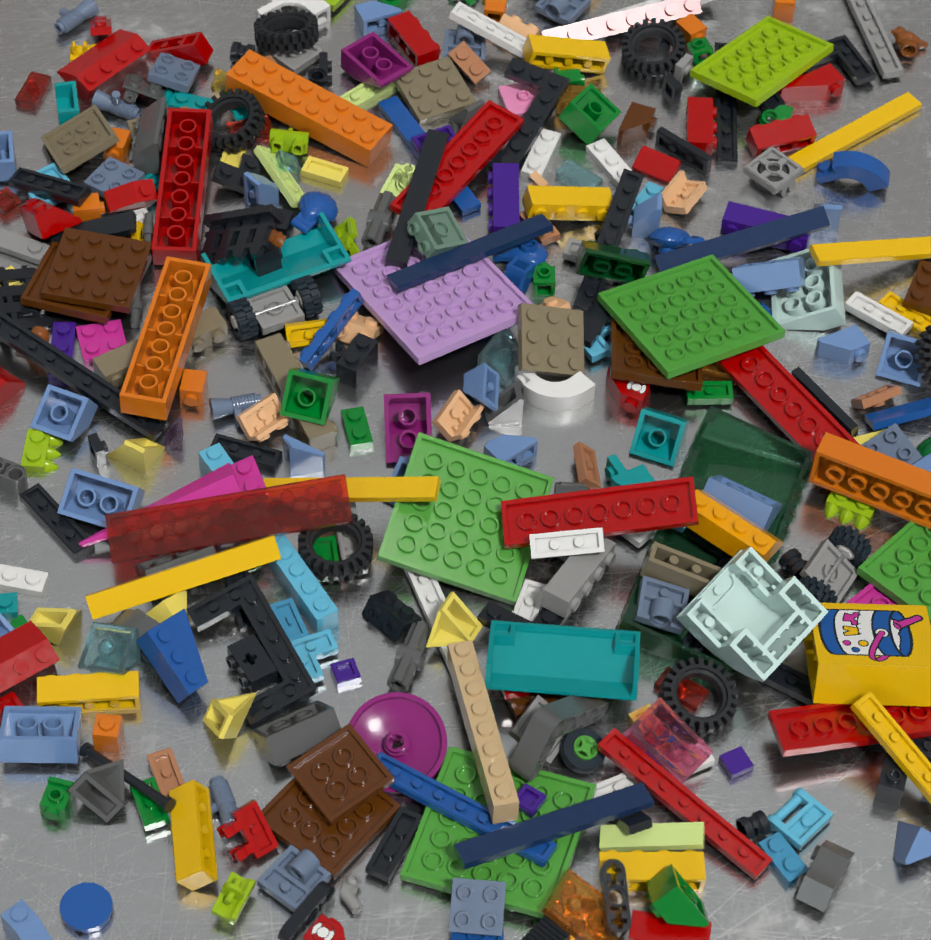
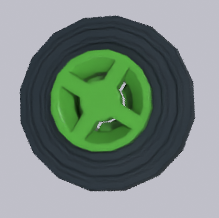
M580 728L568 733L561 743V759L573 772L587 774L597 770L605 760V755L597 749V745L602 738L593 730Z

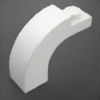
M268 0L267 5L256 10V17L261 18V15H267L270 11L275 13V10L279 9L281 12H284V9H289V11L298 9V12L302 9L316 16L318 28L331 21L330 5L324 0Z
M518 365L515 367L514 382H519L520 388L523 389L524 401L533 407L550 412H567L583 407L594 399L596 384L581 371L567 380L550 382L541 379L535 373L518 371Z

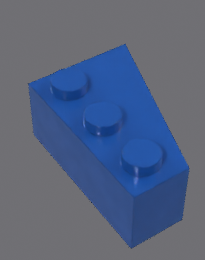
M185 608L148 630L136 641L177 703L185 700L208 683Z

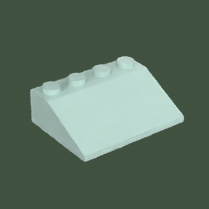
M809 249L772 259L779 260L805 256V285L800 286L799 291L786 292V288L777 289L776 294H771L772 317L784 330L825 331L846 324L841 265L817 266Z

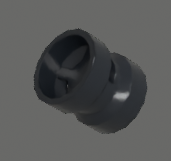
M234 41L230 50V61L238 62L249 49L255 52V45H242L241 42Z
M793 548L780 557L778 564L783 570L789 572V577L795 576L800 580L802 578L800 572L808 561L803 560L802 554L798 549Z
M762 810L753 812L750 817L743 816L736 819L737 830L750 841H753L758 835L763 837L771 832L768 818Z

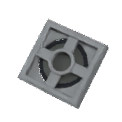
M773 146L743 167V173L755 181L756 187L760 192L768 195L779 194L781 197H785L786 191L789 193L792 191L795 179L804 172L803 167Z

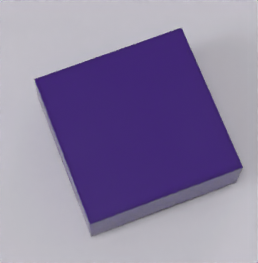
M354 658L330 664V670L337 689L361 682V675Z
M742 746L719 755V762L731 779L748 773L754 768V764Z
M526 783L517 793L519 811L531 818L535 816L547 799L546 794Z

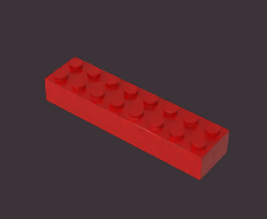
M168 108L151 248L154 265H164L167 256L199 261L213 132L211 109Z

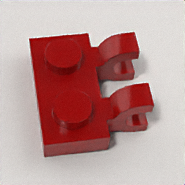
M251 800L231 812L234 820L216 828L220 837H226V839L239 831L241 832L245 843L228 851L232 860L237 859L238 862L252 854L253 858L258 859L279 846L256 800Z

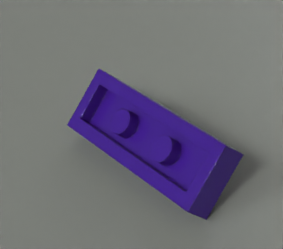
M53 322L51 345L74 359L76 322ZM48 372L49 380H59Z

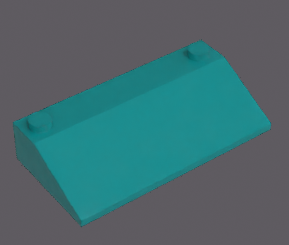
M323 212L319 213L318 227L311 230L307 235L302 233L285 240L281 248L283 259H281L282 268L258 277L249 269L247 256L241 261L234 257L225 263L219 262L212 265L206 253L201 254V262L211 264L212 283L210 287L226 303L242 297L248 299L291 284L292 280L303 276H313L350 263L351 258Z
M491 620L485 673L486 689L637 701L641 632Z

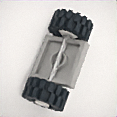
M306 275L292 280L290 290L285 285L248 299L242 297L226 303L228 321L236 338L239 341L258 336L259 329L265 335L285 328L284 324L302 322L306 318L322 313V298L319 295L320 291H318V286L314 283V279L310 275Z
M845 525L837 526L828 539L821 541L800 572L802 578L799 581L820 603H839L857 577L858 567L866 561L872 551V545L869 544L870 540L864 539L866 535L864 533L859 534L857 528L852 530V526L849 525L847 527Z

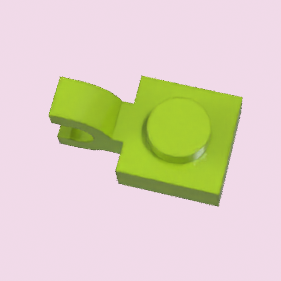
M349 216L337 225L334 231L346 251L349 250L350 256L359 253V248L354 242V239L358 237L356 220Z

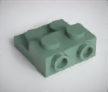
M449 206L417 212L407 222L409 234L415 236L419 252L424 254L427 259L468 243Z

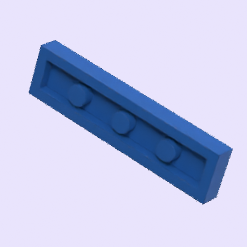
M352 288L349 293L342 297L340 305L329 314L323 328L317 330L313 341L302 350L299 361L304 369L312 371L363 304L364 300L359 291Z

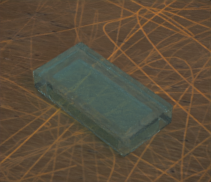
M568 159L556 170L557 177L574 187H600L603 184V178L571 159Z

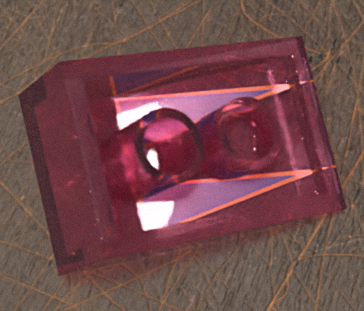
M660 697L623 733L626 738L682 784L713 753L711 748Z

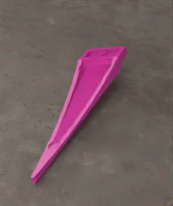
M252 455L234 464L227 463L84 539L79 543V546L86 547L134 531L184 518L249 506L269 497L270 494Z

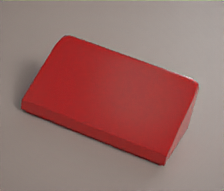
M643 145L632 165V169L669 184L680 171L681 162L678 159Z

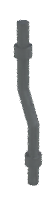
M147 212L145 213L144 227L142 228V238L144 241L152 242L154 231L153 213ZM151 251V254H150V257H149V260H148V263H147L145 272H144V274H143V277H144V275H145V273H146V271H147V269H148V267H149V265H150V263H151V261H152V251ZM141 283L130 312L131 328L134 329L140 327V314L142 313V302L140 301Z

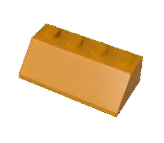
M695 490L699 525L686 527L730 556L734 557L739 550L752 547L767 563L783 545L784 542L705 490Z

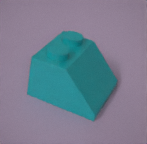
M649 407L642 408L629 453L674 466L684 443L690 420Z

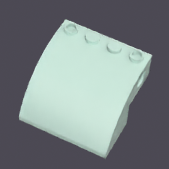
M748 547L744 550H739L676 618L702 645L724 663L745 676L763 682L822 620L828 611L795 576L783 580L752 547Z

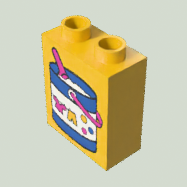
M821 603L828 613L803 639L813 703L853 705L871 691L882 705L931 707V624L926 605Z

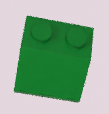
M590 83L567 105L558 118L589 145L621 114V111Z
M296 367L289 369L280 415L325 425L335 402L340 378Z
M672 864L646 882L649 891L647 897L651 901L649 906L658 918L662 916L668 924L698 927L709 925L703 901Z

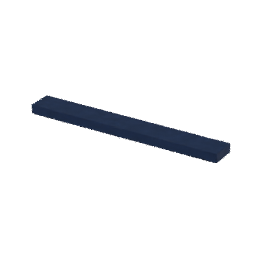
M820 206L655 255V261L659 272L711 254L721 261L830 228V222L824 206Z
M541 213L387 275V281L397 293L549 233L553 231V224Z
M643 782L456 843L454 844V852L465 870L651 808L654 805V800Z

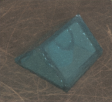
M508 329L497 332L478 354L477 366L486 363L500 374L499 387L506 389L514 381L515 367L518 365V342Z
M93 622L77 667L82 670L117 675L126 674L141 663L140 646L136 642L139 639L138 628Z

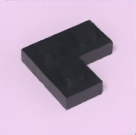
M245 153L240 158L238 168L218 160L211 181L244 194V173L251 172L259 175L262 163L259 159Z

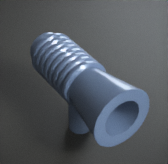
M83 0L75 9L61 8L59 14L62 17L56 20L54 28L59 34H67L83 23L84 20L98 15V6L93 0Z
M98 89L93 96L91 106L96 104L100 111L110 112L127 120L140 117L141 109L133 103L121 100L119 91H113L112 96Z
M250 393L230 398H209L212 420L215 421L234 414V417L261 400V394ZM235 417L237 428H241Z
M220 775L210 779L208 787L213 799L211 813L219 812L220 824L223 825L234 820L231 812L238 808L228 780Z

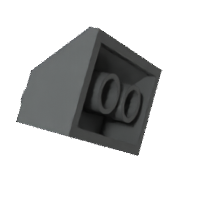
M161 97L142 110L140 120H136L137 135L133 136L134 151H130V163L133 164L134 168L147 174H160L167 122L166 97Z
M199 541L134 566L139 577H143L216 552L213 545ZM168 595V596L159 598V599H157V600L167 598V597H169V596H171V595Z
M317 700L250 731L266 760L275 766L281 767L291 763L292 758L299 755L302 756L340 730L341 726L334 707Z

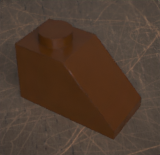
M631 102L618 130L617 145L622 146L648 138L650 131L655 130L658 118L655 117L656 108Z

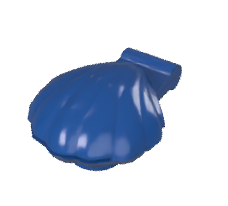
M309 191L300 197V213L292 219L290 224L307 235L315 225H318L319 213L323 212L329 222L336 219L338 214L336 201L327 193Z
M671 226L654 230L648 238L653 245L658 247V253L676 250V248L704 241L703 237L694 235L690 237L689 233L685 230Z
M531 239L496 253L492 257L494 262H510L517 255L536 263L538 266L539 263L546 261L548 252L545 246L535 239Z

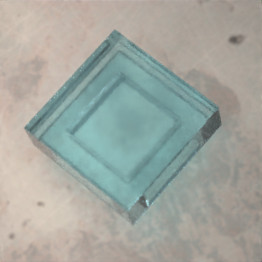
M282 150L276 153L275 156L279 167L298 175L301 167L297 157Z

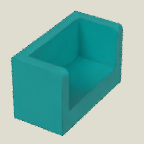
M75 81L54 84L59 126L80 114Z

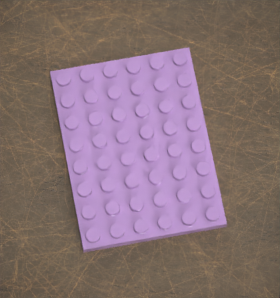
M391 240L350 256V263L332 269L350 290L354 288L360 292L364 300L363 305L418 365L518 324L517 305L520 303L533 304L487 257L397 293L388 283L387 275L405 267L385 263ZM417 240L408 266L427 259L424 254L419 252Z

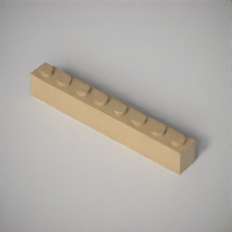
M473 641L448 644L447 664L492 824L518 820V795Z

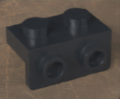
M389 590L370 595L362 611V616L394 643L400 640L405 630L410 629L412 623L421 622L422 620L412 607L404 604L395 593Z

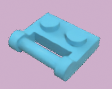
M797 788L792 793V797L776 813L770 814L767 818L771 831H779L790 844L800 850L832 819L833 813L805 790ZM799 804L805 805L787 824L782 822Z

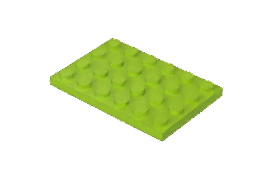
M766 16L690 70V77L757 107L833 52L834 44L773 17Z

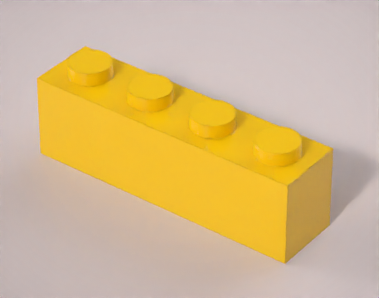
M528 34L522 48L525 62L545 69L558 67L559 70L580 69V72L604 74L611 60L605 41Z
M527 185L522 203L527 219L542 213L548 220L605 221L613 197L610 187Z
M123 670L121 672L73 673L71 675L37 677V706L81 707L82 713L141 710L139 671Z
M193 779L169 791V796L176 800V806L170 812L173 855L175 859L174 874L176 882L191 891L218 880L209 788Z
M616 850L599 852L597 864L599 893H601L599 872L603 864L609 859H617L625 866L628 893H649L646 882L671 864L695 892H704L706 882L704 852H696L694 850H685L683 852H670L668 850H659L657 852H644L642 850L618 852ZM610 867L607 873H611L612 883L610 885L615 884L614 878L618 872H615L613 867Z

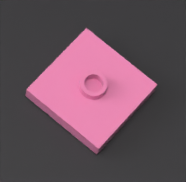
M520 83L498 86V94L504 108L522 118L539 92Z

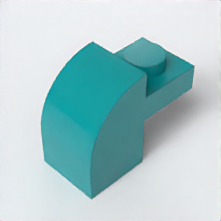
M616 454L607 457L604 471L607 479L610 481L609 487L655 481L644 464L626 470Z

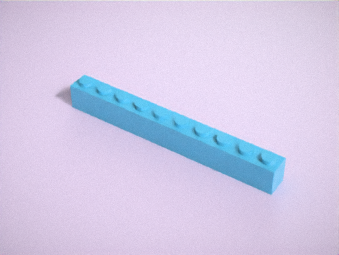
M220 443L198 452L199 468L204 476L227 463L234 464ZM261 500L249 506L228 509L250 542L274 534L281 559L266 565L288 596L293 598L297 609L314 633L327 629L331 631L339 627L338 608Z

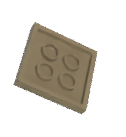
M449 56L414 67L412 71L393 81L420 126L457 114L477 102Z
M96 104L40 137L63 174L73 171L77 166L93 159L97 154L119 142L117 135Z
M527 303L517 305L518 371L562 377H572L579 371L584 374L583 311Z

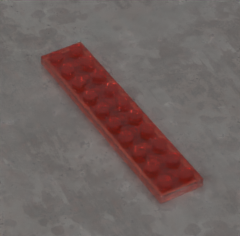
M345 474L105 515L111 562L113 564L202 549L211 545L220 546L261 539L273 534L274 536L353 523Z

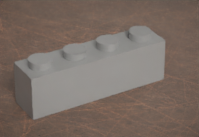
M604 537L605 552L569 556L543 589L540 606L565 619L571 611L575 612L581 603L582 597H587L591 592L593 583L595 581L599 582L607 566L611 567L614 563L616 543Z

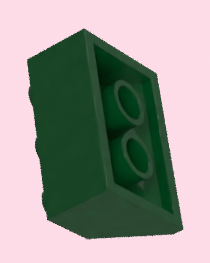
M582 240L577 251L575 274L626 284L644 278L651 266V259L648 253L640 252L637 249H625L616 245H605L591 240Z

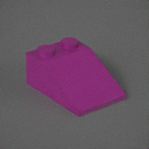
M374 31L341 49V68L354 80L378 88H383L413 70V66Z
M430 393L384 394L386 464H395L400 456L411 455L418 432L432 436Z

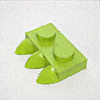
M28 429L20 465L26 469V472L49 473L59 469V466L50 460L60 457L61 453L52 447H57L63 444L64 441L40 430Z
M831 491L826 500L824 514L826 518H831L840 512L839 520L842 525L849 523L855 518V528L862 530L868 526L877 508Z

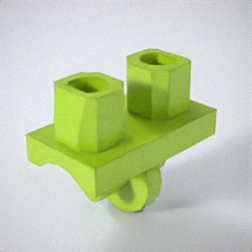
M290 127L288 130L271 128L269 148H271L273 153L290 152L294 155L302 156V154L308 153L309 132L293 131V128Z
M231 871L211 909V914L219 917L224 922L236 924L256 885V881L243 878Z

